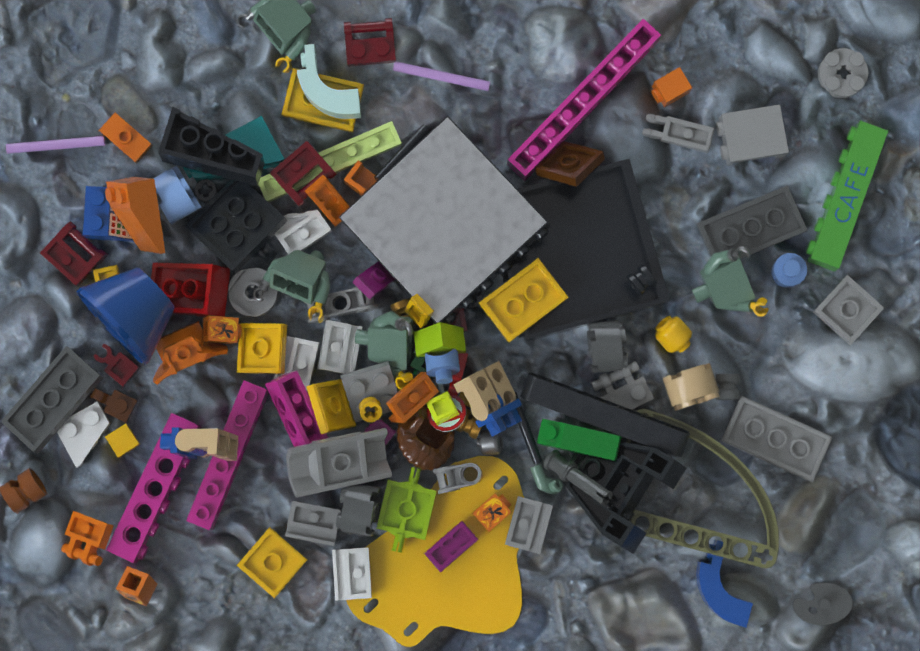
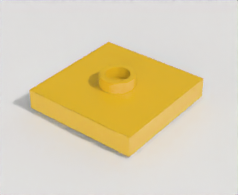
M240 323L242 332L238 342L237 373L284 374L287 324Z
M341 379L306 386L321 435L356 426Z
M269 527L236 566L273 598H276L308 559Z

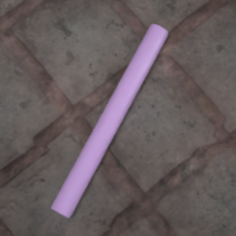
M395 61L393 71L475 89L489 91L490 81Z
M105 136L12 143L6 144V152L11 154L105 146L106 140Z

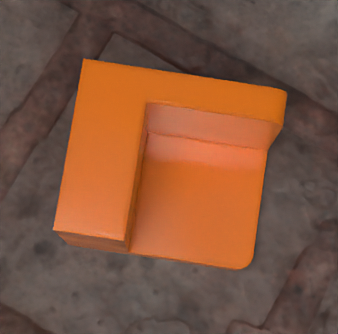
M358 160L345 177L344 182L346 186L362 196L377 180L374 178L375 174L366 169L363 163Z

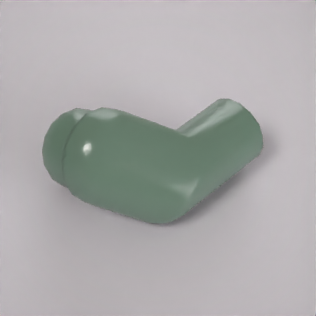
M542 464L530 468L539 490L551 495L562 491V481L546 476Z

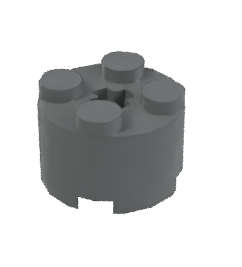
M608 321L587 324L589 330L587 331L588 353L593 361V364H590L592 373L617 371L627 368L628 357L624 351V346H622V344L626 343V333L622 322Z
M363 484L342 488L340 503H343L342 513L337 515L336 528H341V531L345 533L373 537L375 530L371 529L372 523L378 522L381 498L377 497V495L381 492V488Z

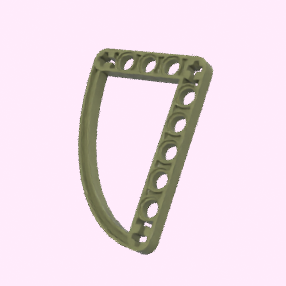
M647 409L638 410L637 412L647 414L689 431L690 439L715 453L740 475L751 489L763 513L767 529V545L634 510L633 513L635 514L631 519V523L636 525L639 517H647L650 525L645 530L647 532L646 537L760 568L768 569L773 567L777 562L779 552L778 523L770 499L752 472L737 456L704 432L667 415ZM627 438L626 443L631 444L632 440ZM665 523H670L674 527L673 535L668 538L663 537L660 533V528ZM688 530H695L698 533L699 537L696 543L688 544L685 541L684 535ZM714 536H719L723 540V547L718 551H713L709 547V540ZM736 544H746L748 553L745 557L739 558L734 554L733 549ZM752 546H757L755 552L764 553L765 550H769V555L773 556L772 561L762 564V559L755 556L754 562L749 561L752 555Z

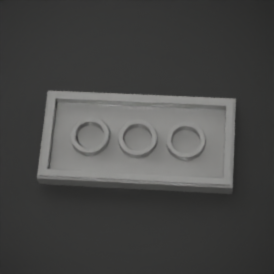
M742 395L721 438V442L809 482L814 481L832 440V436Z

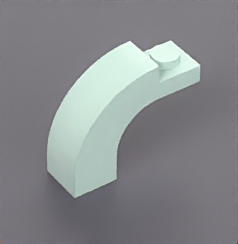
M304 45L305 53H301L302 68L306 67V69L297 70V76L303 93L316 109L331 117L339 119L361 118L358 89L336 90L326 86L318 76L315 45Z

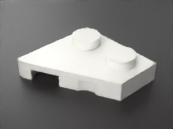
M312 210L305 213L284 215L288 221L275 233V236L289 255L294 250L303 252L331 233L332 230L320 212Z
M98 401L70 416L57 431L76 468L83 465L87 455L94 449L101 435L105 433L111 424Z

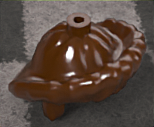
M427 404L420 408L405 423H398L397 441L403 456L407 458L410 464L421 470L438 469L441 465H444L454 450L455 441L454 430L442 432L436 430L430 424L427 418Z

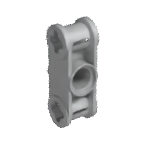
M357 287L328 294L326 304L322 305L323 322L354 313L373 311L378 309V304H375L374 297L369 299L366 296L365 304L364 294ZM338 298H346L347 306L343 310L335 308V302ZM313 301L312 304L304 303L307 304L309 310V308L315 306L316 302ZM314 313L312 320L308 319V324L319 323L318 317L320 313Z

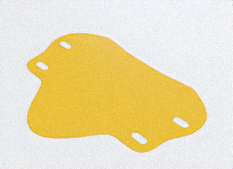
M476 456L451 464L455 466L465 463L477 464L482 470L481 481L473 486L460 488V490L438 494L439 484L437 480L431 490L437 492L425 540L414 537L405 538L402 553L397 552L399 542L396 551H392L395 535L387 531L366 546L369 547L372 598L346 600L350 610L359 620L383 629L405 647L417 645L434 628L439 626L483 634L504 632L514 626L519 618L522 607V589L517 564L519 548L505 545L517 497H525L523 496L517 474L503 460L494 456ZM468 467L464 471V477L467 481H474L478 476V472L474 467ZM445 474L446 484L448 486L447 476ZM502 476L508 477V482L501 489H494L496 481ZM494 493L498 497L503 494L511 503L509 507L511 513L488 532L472 513ZM463 521L478 540L440 573L424 553ZM372 599L378 600V605L371 612H364V607ZM412 622H417L418 628L410 636H405L404 630Z

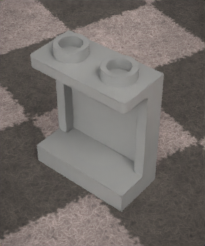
M780 105L721 114L719 121L716 122L717 135L722 136L723 145L720 146L721 158L726 160L727 166L737 162L774 156L775 159L782 158L789 153Z

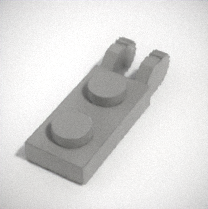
M647 114L646 121L664 125L663 132L649 128L643 129L642 135L652 139H660L661 142L705 153L709 152L715 128L670 116L662 117Z

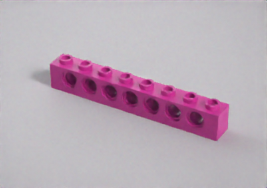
M642 19L508 158L507 166L525 182L535 171V167L560 145L659 42L661 34L645 19Z

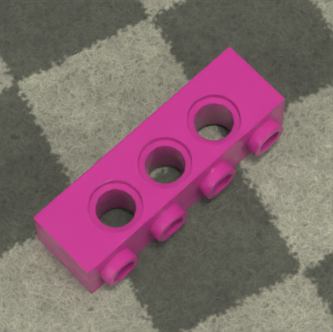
M298 371L286 373L265 384L294 447L328 438L327 434L321 435L310 397Z

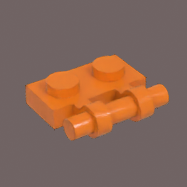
M73 511L64 534L71 538L69 544L65 543L62 545L61 551L66 553L67 557L71 559H81L82 563L86 565L100 566L103 558L98 556L97 549H106L114 525ZM82 542L86 543L84 550L81 547Z

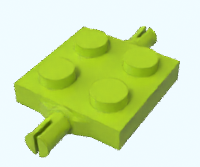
M411 467L408 482L387 481L376 529L388 531L395 535L392 551H396L399 542L397 552L402 553L405 538L426 539L437 491L426 489L418 484L421 469L417 468L414 478L416 468Z

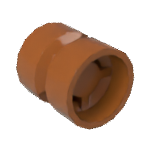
M28 468L19 474L17 481L11 479L0 486L1 495L16 514L29 507L30 501L37 502L48 494L43 482L32 468Z

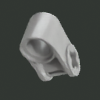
M474 463L451 465L433 470V473L437 475L439 484L438 494L478 484L482 478L481 468ZM468 467H474L478 472V476L474 481H467L464 477V471ZM445 474L447 476L448 486L446 484Z

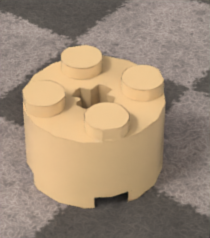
M710 363L662 378L671 406L674 407L675 411L720 397L718 393L720 391Z

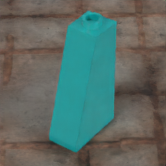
M262 116L225 134V136L235 139L263 154L265 162L263 169L277 167L285 160ZM183 167L188 178L193 177L197 183L203 179L223 178Z

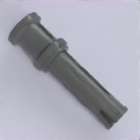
M553 450L546 457L543 464L545 469L557 473L559 479L563 482L570 481L602 506L609 503V500L605 497L611 499L613 493L578 470V466L574 461H568L562 457L561 452L558 450Z

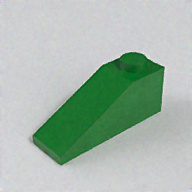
M542 419L537 443L550 448L616 461L622 436Z

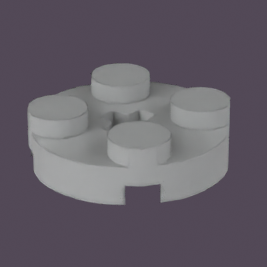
M840 48L829 52L818 68L820 85L836 98L852 97L864 87L868 79V66L864 56L860 52L847 48ZM841 67L849 71V75L845 79H842L841 75L837 74Z
M261 268L243 269L237 272L231 279L228 287L229 300L232 307L238 313L247 317L258 318L267 314L275 306L278 291L270 287L267 288L266 292L263 290L258 292V299L264 298V301L258 302L254 297L248 298L249 292L247 289L249 287L253 289L255 286L261 287L263 285L261 280L266 273L265 270Z

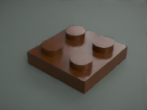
M563 141L535 167L536 175L578 186L605 160L604 151Z

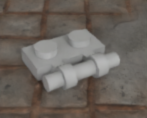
M636 361L628 364V367L623 368V370H617L608 375L604 373L599 376V379L591 382L594 391L604 388L606 395L600 398L629 409L637 408L654 399L644 377L635 381L632 377V373L640 370ZM624 378L627 385L614 390L612 383Z

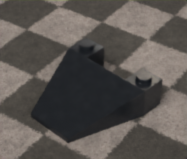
M620 442L616 461L575 453L570 460L577 464L578 470L613 493L611 499L605 497L609 500L607 505L602 506L570 481L563 483L600 533L634 554L647 532L628 520L654 478L674 489L687 468L656 448Z

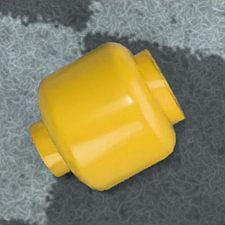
M667 316L655 327L657 330L655 338L667 352L674 353L679 351L681 353L690 346L691 342L689 340L691 339L692 331L680 317L671 318Z

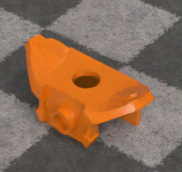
M199 321L161 337L156 347L162 363L153 378V382L158 385L163 379L177 374L178 371L201 361L204 362L211 357L227 354V346L219 343L202 342L203 329Z

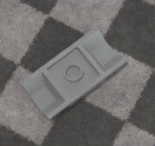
M382 428L363 433L355 432L289 448L286 460L289 481L295 497L392 477V472L386 459L384 441L388 434L387 429Z

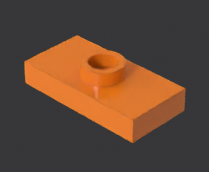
M116 112L99 129L105 137L136 164L153 146Z
M322 175L305 192L336 227L342 222L339 216L350 206L330 181Z

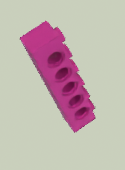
M243 380L223 429L239 436L237 461H226L212 456L187 517V522L207 530H214L269 395L267 389Z
M171 413L162 433H172V427L201 429L202 426ZM159 438L106 551L132 563H137L139 559H144L149 548L146 546V543L150 536H155L160 525L157 523L160 514H165L170 504V501L167 499L171 491L175 492L181 481V478L178 476L182 468H187L191 459L172 454L170 450L160 449ZM166 459H170L173 462V469L169 473L163 472L161 467ZM155 482H159L163 488L158 496H154L151 493V486ZM147 504L150 506L152 513L149 518L144 519L140 515V509L143 505ZM134 527L138 528L141 533L140 539L136 542L132 541L129 537V532Z

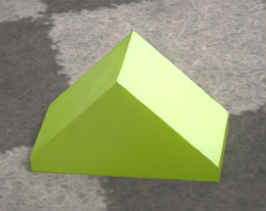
M439 322L413 333L416 357H425L426 353L432 356L444 355L453 349H456L458 354L466 353L463 327Z

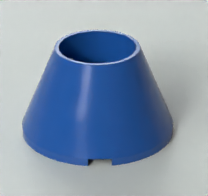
M134 268L79 288L76 293L91 313L99 318L106 326L107 331L141 364L144 363L146 366L150 362L175 309L166 294L139 268Z

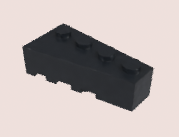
M172 107L158 152L162 162L258 186L265 164L263 154Z

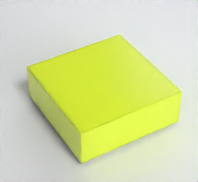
M448 391L430 399L426 403L437 426L459 415Z

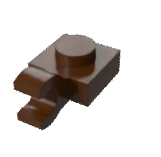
M95 388L91 395V398L107 405L103 412L125 423L128 422L138 400L117 390H114L111 396Z

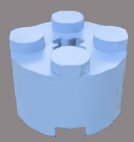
M177 165L153 178L155 180L159 206L171 225L201 208Z

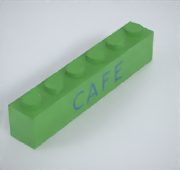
M859 121L855 127L851 126L846 140L850 141L848 148L842 150L838 160L839 163H842L839 172L835 171L831 179L830 185L834 187L831 195H826L822 208L825 209L822 218L819 217L814 227V231L817 232L815 240H810L806 249V254L809 255L807 262L834 272L840 268L888 130L863 121Z

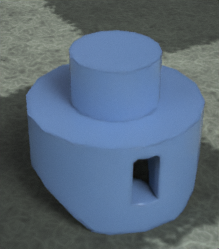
M787 253L780 256L774 262L771 275L777 285L791 288L797 286L805 279L807 265L801 256L795 253Z
M456 349L440 356L425 354L426 373L430 377H436L437 384L452 382V375L460 372L459 356Z

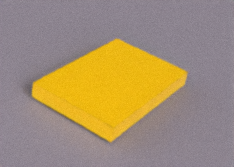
M293 68L281 115L353 133L356 119H339L328 116L316 109L306 98L297 76V70L300 69ZM318 74L320 80L332 89H358L361 103L364 84Z
M537 258L478 304L507 342L510 343L569 297L541 260Z

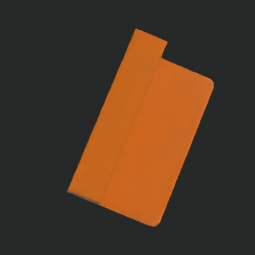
M420 372L386 403L393 413L389 417L392 423H405L439 392L426 372Z

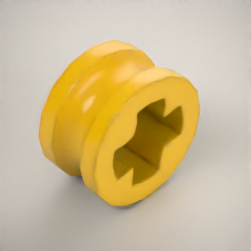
M366 397L360 402L359 412L361 418L366 422L379 420L382 415V408L378 399ZM366 407H374L375 412L372 413L371 411H369L366 413Z

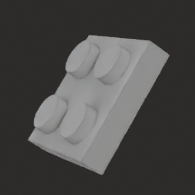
M846 275L813 313L851 345L884 307L852 278Z
M389 361L340 375L355 423L363 420L360 416L359 404L366 397H375L379 400L382 414L392 412L386 403L398 393ZM366 407V413L369 411L374 413L375 408Z

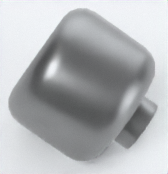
M488 430L482 431L480 438H477V447L480 448L484 455L500 454L503 449L502 434L499 433L492 437Z

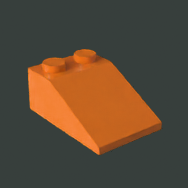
M129 177L107 181L106 199L139 250L159 254L165 253L155 180L153 178Z

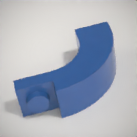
M714 540L713 544H709V547L713 551H718L723 547V542ZM706 553V558L709 559L708 564L698 561L696 570L697 585L703 601L721 619L747 628L753 603L737 599L724 589L720 580V568L723 557Z

